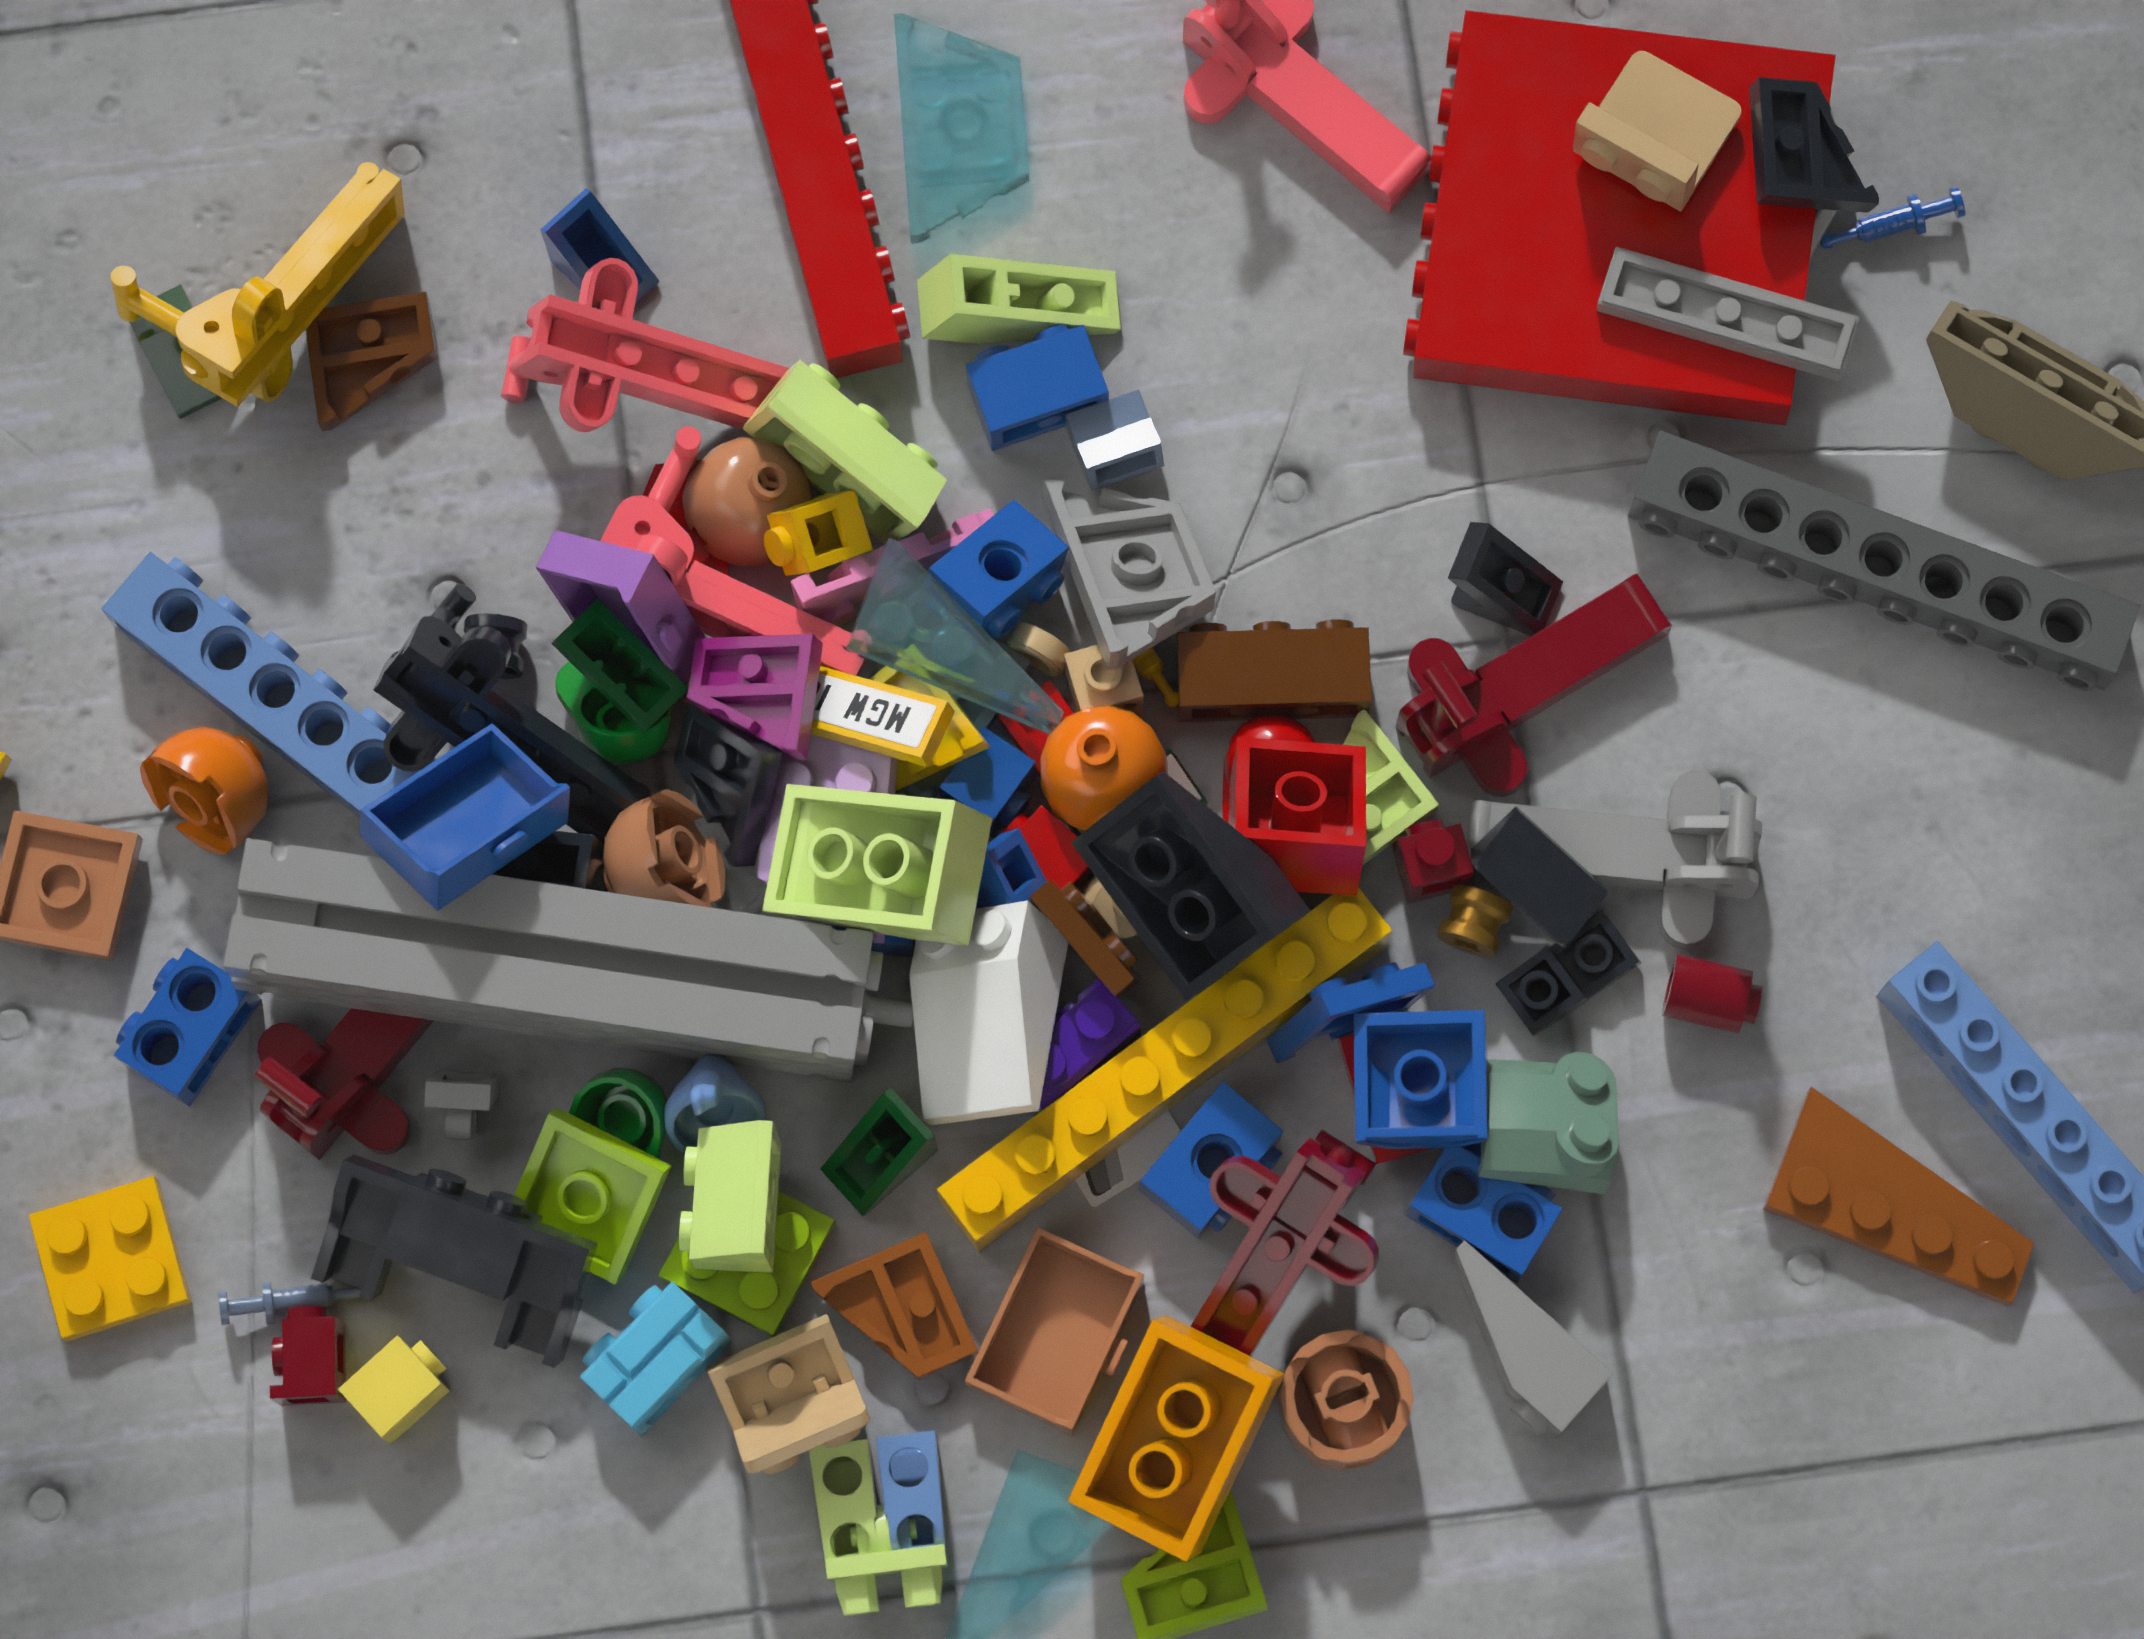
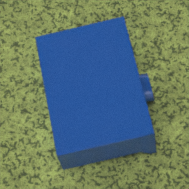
M491 723L360 810V837L430 905L439 911L567 824L570 787L566 783H556Z

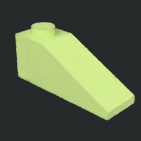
M949 254L917 279L922 339L973 344L1033 340L1034 336L1039 332L1058 325H1066L1068 329L1084 325L1088 336L1115 334L1121 330L1115 271Z

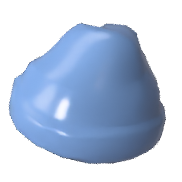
M706 1054L698 1059L688 1074L677 1084L664 1108V1128L668 1140L676 1149L685 1153L687 1146L697 1147L699 1128L758 1120L766 1121V1105L762 1097L743 1079L733 1064L728 1062L722 1055Z

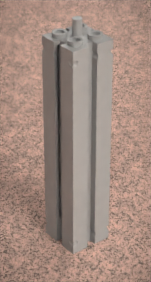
M246 838L237 887L239 892L235 915H232L223 967L227 975L231 977V983L236 990L249 991V993L259 995L266 992L275 994L279 998L697 1060L706 1054L722 1055L728 1062L737 1066L804 1076L818 1074L823 1075L825 1079L845 1082L851 1081L853 1065L866 1066L873 1023L912 1028V1002L877 997L883 953L871 951L874 932L847 928L845 931L833 929L830 925L490 875L437 911L383 858L290 844L287 847H279L270 841Z

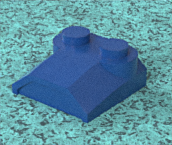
M1485 1010L1354 1013L1356 1144L1387 1149L1455 1148L1488 1141V1052L1486 1046Z

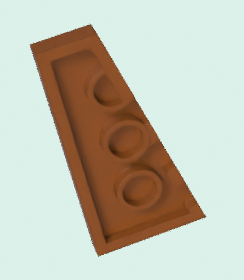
M1812 1086L1809 1088L1763 1210L2004 1306H2010L2014 1301L2034 1242Z

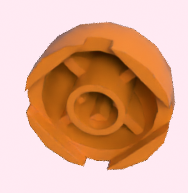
M1111 705L1086 707L1065 717L1049 734L1040 759L1041 787L1054 816L1064 824L1067 822L1071 827L1081 829L1084 832L1162 771L1168 774V761L1154 730L1135 713Z
M202 726L177 732L161 742L140 766L142 783L152 802L160 812L170 804L175 812L186 820L180 822L175 828L201 848L219 855L227 854L230 850L235 849L252 834L265 815L270 799L266 773L261 765L263 758L258 748L242 735L232 736L228 732Z

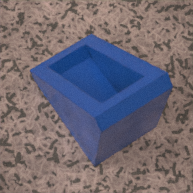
M584 189L540 229L550 261L579 290L581 289L585 273L598 262L608 258L620 259L628 263L634 270L638 280L636 303L660 282L594 194L588 189Z

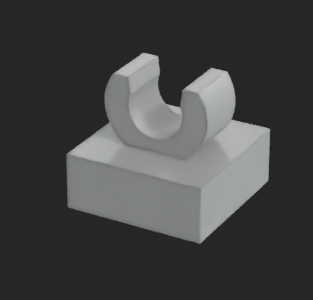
M435 1071L426 1080L425 1107L446 1108L445 1138L472 1139V1133H477L478 1110L490 1111L499 1100L500 1074Z

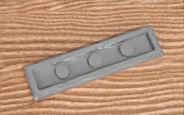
M1620 247L1615 248L1596 310L1839 382L1860 318Z

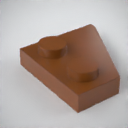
M927 1232L811 1281L814 1292L818 1297L918 1380L976 1356L978 1353V1349Z

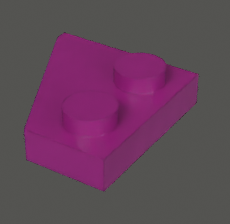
M814 634L696 638L687 698L703 711L792 757L807 759L823 643Z

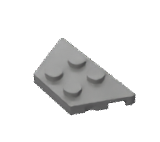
M1056 478L1044 479L1043 501L1057 537L1069 546L1065 559L1108 670L1121 667L1214 609L1216 590L1180 503L1151 497L1139 499L1130 496L1126 492L1102 488L1099 499L1064 492L1065 480Z

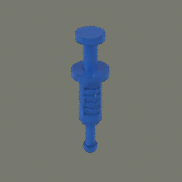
M1957 186L1949 188V197L1923 205L1920 204L1916 194L1907 196L1908 204L1860 218L1855 223L1854 228L1831 235L1826 233L1822 236L1820 244L1823 248L1829 249L1833 248L1834 244L1854 238H1859V241L1864 240L1866 243L1915 228L1918 235L1926 233L1925 220L1953 211L1957 218L1966 216L1961 192Z

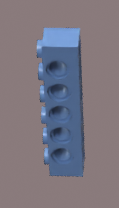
M150 551L101 608L114 627L359 818L362 808L418 772L403 771L392 765L391 773L384 781L376 784L363 782L362 775L367 765L375 760H387L383 752V741L391 724L369 707H366L360 714L345 703L343 698L348 692L324 671L318 669L311 676L294 662L299 657V654L279 636L270 631L263 639L246 626L251 617L230 598L222 594L215 602L198 588L203 583L202 578L178 558L174 557L166 564ZM186 610L198 612L197 621L189 630L179 633L170 631L171 622L177 614ZM234 647L246 649L245 659L238 667L232 670H221L218 668V661L225 651ZM285 684L295 687L293 698L286 705L279 708L266 706V698L273 688ZM329 722L343 724L342 735L335 743L327 746L314 744L315 733L322 725Z
M1937 940L1889 979L1876 996L2135 1294L2144 1288V1176Z

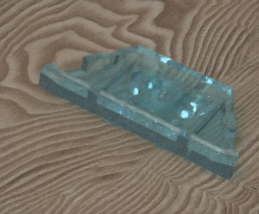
M901 13L894 14L910 239L911 244L927 240L930 238V231L960 215L964 219L983 208L990 198L997 195H1006L1029 182V165L1020 57Z

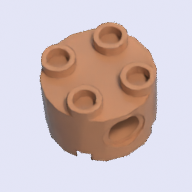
M1348 1329L1321 1334L1301 1347L1285 1370L1278 1400L1282 1429L1296 1451L1308 1458L1317 1467L1341 1471L1368 1467L1390 1453L1408 1425L1414 1399L1409 1371L1396 1351L1381 1340L1379 1342L1372 1336Z

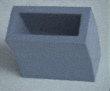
M1139 389L1065 415L1066 429L1091 491L1165 466L1161 442Z

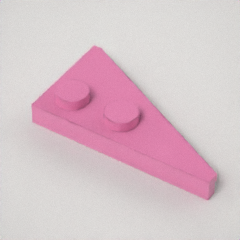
M991 509L973 513L955 520L951 524V529L929 540L921 532L882 546L872 552L844 560L840 566L828 575L827 579L829 582L817 587L809 573L791 580L795 607L839 627L856 616V607L875 597L880 602H886L908 591L913 586L911 579L928 571L929 567L994 516Z

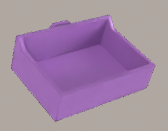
M555 530L536 569L571 621L573 622L598 599L664 665L687 685L691 674L696 638H706L655 555Z

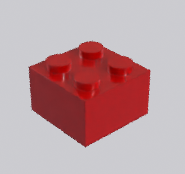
M1237 737L1229 786V824L1272 857L1298 892L1357 896L1366 850V747Z

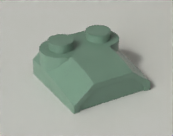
M1585 1052L1569 1053L1563 1056L1557 1064L1487 1059L1488 1141L1480 1142L1481 1163L1478 1167V1177L1605 1194L1613 1179L1619 1146L1617 1087L1614 1073L1610 1067L1597 1056Z

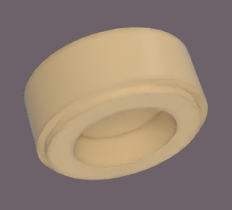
M1023 622L1017 624L1007 641V645L1031 660L1033 669L1050 676H1057L1063 673L1065 669L1064 654L1072 652L1062 641L1050 633Z

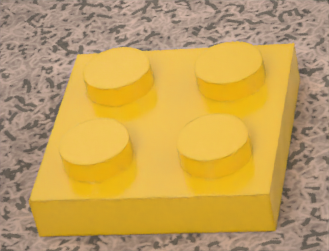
M155 1176L28 1215L61 1339L68 1342L192 1303L160 1182Z

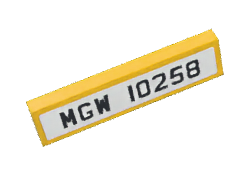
M820 666L811 734L929 767L955 710L946 700Z

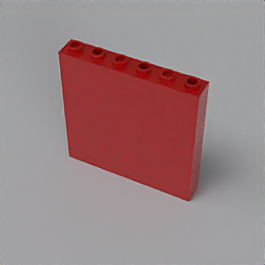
M1465 10L1462 32L1450 31L1446 68L1456 69L1454 89L1442 88L1437 125L1448 126L1445 146L1434 145L1431 157L1429 182L1440 183L1437 204L1425 202L1420 239L1431 241L1428 261L1417 260L1414 272L1412 297L1423 299L1420 320L1408 318L1403 355L1414 357L1413 378L1786 426L1792 405L1796 369L1596 310L1616 247L1805 301L1816 209L1757 204L1749 86L1758 77L1817 82L1830 105L1836 55ZM1638 51L1649 52L1737 101L1741 107L1739 122L1681 212L1664 202L1647 197L1636 186L1609 171H1603L1592 166L1582 156L1573 152L1576 122L1589 102L1597 107L1600 106L1631 56Z

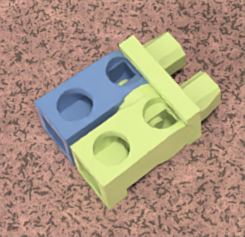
M935 1430L876 1438L883 1504H877L871 1443L868 1439L849 1441L843 1445L827 1448L823 1444L809 1450L827 1579L831 1582L835 1581L836 1593L844 1616L880 1612L876 1576L901 1573L905 1608L941 1604L942 1568L949 1566L942 1503L938 1438Z

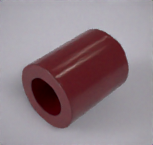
M1676 953L1666 987L1662 1016L1739 1034L1743 1022L1755 1023L1763 987L1752 984L1753 971Z

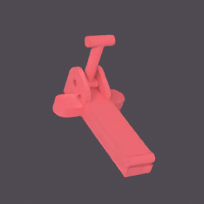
M1204 0L1207 4L1202 10L1192 9L1184 18L1183 43L1205 60L1185 84L1184 106L1192 119L1205 124L1219 122L1247 95L1389 214L1430 171L1431 163L1429 161L1431 160V155L1425 148L1413 141L1296 44L1312 24L1313 0Z
M615 258L602 260L585 273L578 303L551 294L533 305L528 311L526 323L533 329L531 338L525 336L512 337L501 397L510 402H525L529 379L562 385L559 411L566 424L578 432H591L605 425L613 417L619 392L742 429L778 381L790 369L632 320L638 292V280L634 270L628 263Z
M686 426L681 428L677 432L674 447L648 497L637 495L623 500L614 512L600 541L654 554L704 634L712 638L814 634L823 643L820 666L858 676L870 647L869 641L865 636L854 635L695 560L691 564L694 552L693 541L689 534L668 512L688 473L695 467L701 434L694 427Z

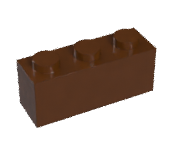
M1332 619L1317 623L1316 629H1291V625L1287 622L1265 621L1253 625V630L1227 631V626L1221 623H1200L1191 626L1189 632H1177L1179 722L1249 721L1256 716L1278 714L1293 719L1355 718L1364 709L1369 714L1372 702L1369 627L1354 628L1352 621Z

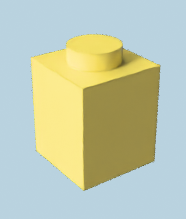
M398 1335L338 1388L378 1435L390 1444L394 1443L450 1391L438 1378L447 1368L425 1343L420 1340L411 1348Z

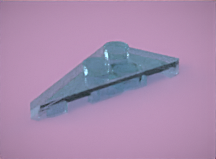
M891 538L887 540L882 549L846 649L1050 734L1060 724L1064 711L898 541Z
M1017 1449L946 1639H989L1015 1614H1018L1056 1578L1057 1574L1084 1552L1111 1525V1523L1067 1502L1080 1472Z

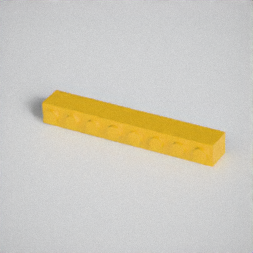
M1359 887L1357 896L1333 894L937 1188L940 1203L976 1251L980 1252L1288 1022L1312 1000L1309 993L1315 987L1332 979L1347 978L1387 948L1392 929Z

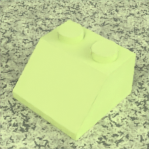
M758 1120L699 1128L697 1147H686L684 1185L694 1186L693 1212L682 1211L679 1249L680 1251H690L689 1260L695 1269L773 1273L782 1143L773 1121Z

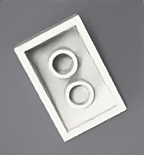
M1029 901L975 909L969 946L916 940L909 977L923 1120L930 1126L1039 1111L1068 941L1052 922Z

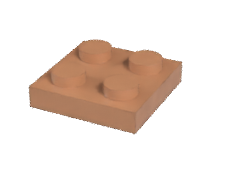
M14 810L0 864V940L113 962L143 842L141 836L138 833Z

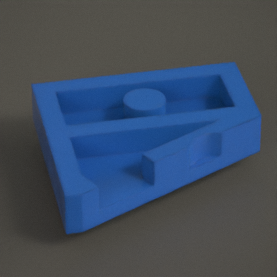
M1396 962L1377 967L1366 973L1362 977V981L1349 985L1344 977L1332 979L1311 990L1309 994L1312 1000L1267 1040V1043L1276 1063L1296 1057V1052L1314 1037L1329 1034L1331 1041L1353 1033L1354 1013H1387L1408 1010L1435 987L1434 981L1425 963L1400 970Z

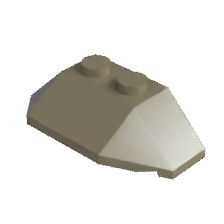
M1952 300L1949 302L1931 329L1926 342L1954 417L1970 425L1979 435L1998 441L2024 456L2033 466L2042 470H2048L2063 480L2144 468V401L2124 382L2014 319L1984 310H1969L1964 304Z

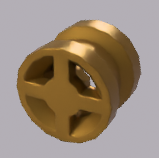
M1454 885L1449 898L1453 907L1449 918L1441 921L1436 936L1446 944L1469 954L1487 958L1495 957L1500 946V941L1497 937L1500 925L1509 921L1514 907L1503 898L1485 890L1466 885Z

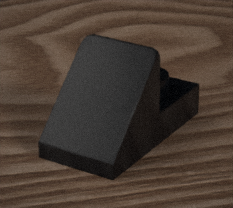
M1470 522L1447 578L1457 585L1451 598V603L1456 607L1529 636H1533L1546 627L1564 582L1491 524Z

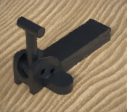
M456 584L431 616H424L416 624L402 648L390 656L384 664L373 691L402 710L392 722L383 741V752L386 759L394 767L403 771L414 772L421 770L430 764L447 742L456 747L492 723L556 783H566L570 787L568 823L566 825L577 833L593 834L604 843L605 836L619 813L632 804L652 796L651 791L647 786L634 780L497 683L502 677L511 657L509 642L500 631L491 627L480 626L472 628L462 637L455 631L459 620L476 601V595L469 587L464 584Z

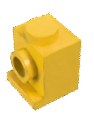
M855 489L823 494L812 500L767 515L771 529L767 530L764 534L765 550L774 565L783 566L785 576L810 573L873 550Z

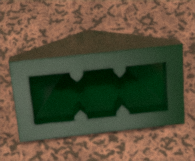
M598 599L552 642V645L643 734L689 688Z

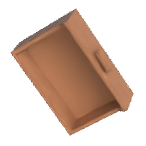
M1037 1227L965 1379L966 1387L1073 1436L1101 1374L1105 1373L1111 1377L1113 1376L1127 1347L1128 1341L1119 1337L1144 1284V1274L1125 1268Z

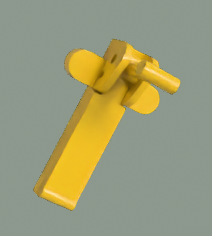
M362 163L354 177L264 279L257 276L253 277L241 289L226 290L189 309L185 313L139 287L136 273L131 267H116L111 272L110 278L118 315L127 322H133L142 317L177 337L178 343L183 349L181 352V363L185 375L231 404L239 407L250 393L264 402L270 403L281 395L293 372L292 344L404 217L401 178L385 169L379 173V169L374 163Z

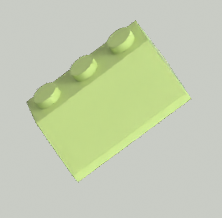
M799 360L786 371L742 429L753 438L766 439L786 448L801 463L811 485L822 494L855 489L867 530L885 545L902 539L921 525L947 479L936 471L938 464L928 452L912 443H908L905 446L887 431L889 423L879 412L863 403L856 406L839 392L840 383L830 372L817 364L811 363L807 366L803 361Z

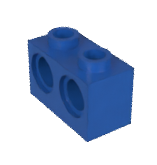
M186 948L178 960L171 958L162 967L153 984V990L156 993L142 1013L134 1012L123 1024L116 1038V1044L119 1045V1048L113 1056L136 1074L190 1107L262 999L257 994L249 993V991L236 990L231 983V977L224 970L189 948ZM202 984L215 985L216 994L210 1006L201 1011L188 1010L187 999L194 988ZM167 1037L178 1038L179 1050L176 1057L165 1065H153L151 1062V1052L155 1044Z
M1475 1143L1461 1147L1445 1148L1411 1202L1406 1216L1456 1247H1459L1465 1240L1505 1277L1517 1284L1563 1208L1552 1202L1555 1193L1547 1186L1478 1177V1167L1481 1163L1480 1145ZM1450 1175H1464L1474 1183L1477 1191L1476 1199L1464 1205L1452 1203L1444 1196L1441 1182ZM1510 1208L1522 1210L1529 1216L1532 1222V1233L1523 1239H1512L1506 1236L1499 1228L1498 1214Z

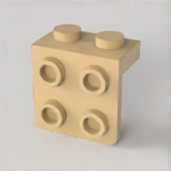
M1638 51L1631 56L1600 106L1597 107L1589 102L1576 122L1573 152L1582 156L1592 166L1603 171H1609L1636 186L1647 197L1664 202L1681 212L1739 122L1741 107L1737 101L1649 52Z
M827 1314L706 1366L709 1377L733 1430L742 1462L749 1474L762 1471L764 1474H774L789 1468L798 1461L799 1454L824 1444L825 1447L831 1448L843 1445L856 1438L861 1432L860 1428L871 1420Z

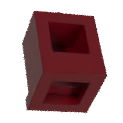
M1442 820L1422 822L1406 829L1407 836L1398 838L1397 841L1391 844L1407 904L1450 894L1454 885L1470 886L1474 869L1461 823L1444 827Z
M303 1306L287 1309V1319H282V1336L273 1337L271 1349L273 1373L275 1376H283V1385H270V1399L280 1406L347 1403L346 1398L338 1390L346 1382L345 1324L335 1316H327V1308Z

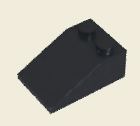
M1164 771L1154 776L1071 841L1077 852L1186 1001L1310 912L1308 906L1272 857Z

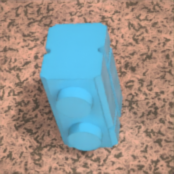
M673 1281L663 1291L656 1285L649 1288L633 1304L628 1312L634 1321L617 1338L610 1332L605 1334L588 1350L582 1359L588 1368L579 1377L640 1437L707 1369L706 1366L713 1363L732 1343L729 1335Z

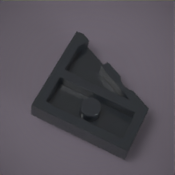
M688 702L674 762L685 783L693 789L697 805L706 822L720 823L731 844L724 853L728 863L733 867L755 866L783 752L703 711L692 702Z

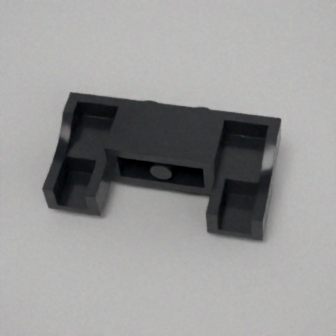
M355 1154L343 1160L333 1192L326 1232L311 1279L324 1283L328 1279L334 1278L361 1288L360 1296L372 1301L383 1293L392 1262L395 1261L502 1301L509 1297L494 1346L506 1350L513 1344L544 1356L542 1364L553 1368L564 1360L584 1300L580 1296L598 1245L597 1242L542 1223L543 1216L527 1211L528 1203L517 1196L499 1191H491L488 1197L466 1189L467 1181L448 1171L430 1169L428 1174L420 1173L417 1176H413Z

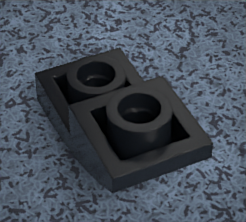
M1600 910L1586 921L1577 935L1564 948L1557 943L1551 947H1544L1495 984L1530 1033L1535 1036L1592 999L1642 962L1606 913Z

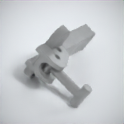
M1696 770L1680 775L1674 782L1668 797L1667 819L1475 800L1472 801L1469 809L1466 843L1471 858V848L1517 806L1602 885L1661 891L1660 933L1665 941L1673 947L1691 949L1700 945L1711 930L1715 896L1750 900L1758 888L1757 856L1762 837V822L1755 819L1757 797L1752 794H1732L1730 797L1729 815H1721V787L1710 774ZM1473 867L1474 873H1479V872Z

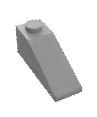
M1464 1240L1456 1249L1451 1260L1505 1393L1516 1403L1510 1411L1520 1423L1535 1435L1540 1437L1546 1430L1556 1439L1614 1373Z

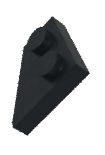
M1758 77L1749 86L1757 204L1869 213L1879 204V196L1874 186L1864 187L1848 158L1854 152V149L1843 129L1838 127L1833 121L1831 107L1817 82Z

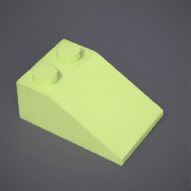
M787 784L762 911L769 914L908 939L969 946L992 817L955 800Z

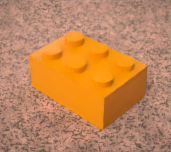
M1168 1315L1153 1319L1067 1502L1185 1562L1190 1561L1201 1553L1285 1374Z

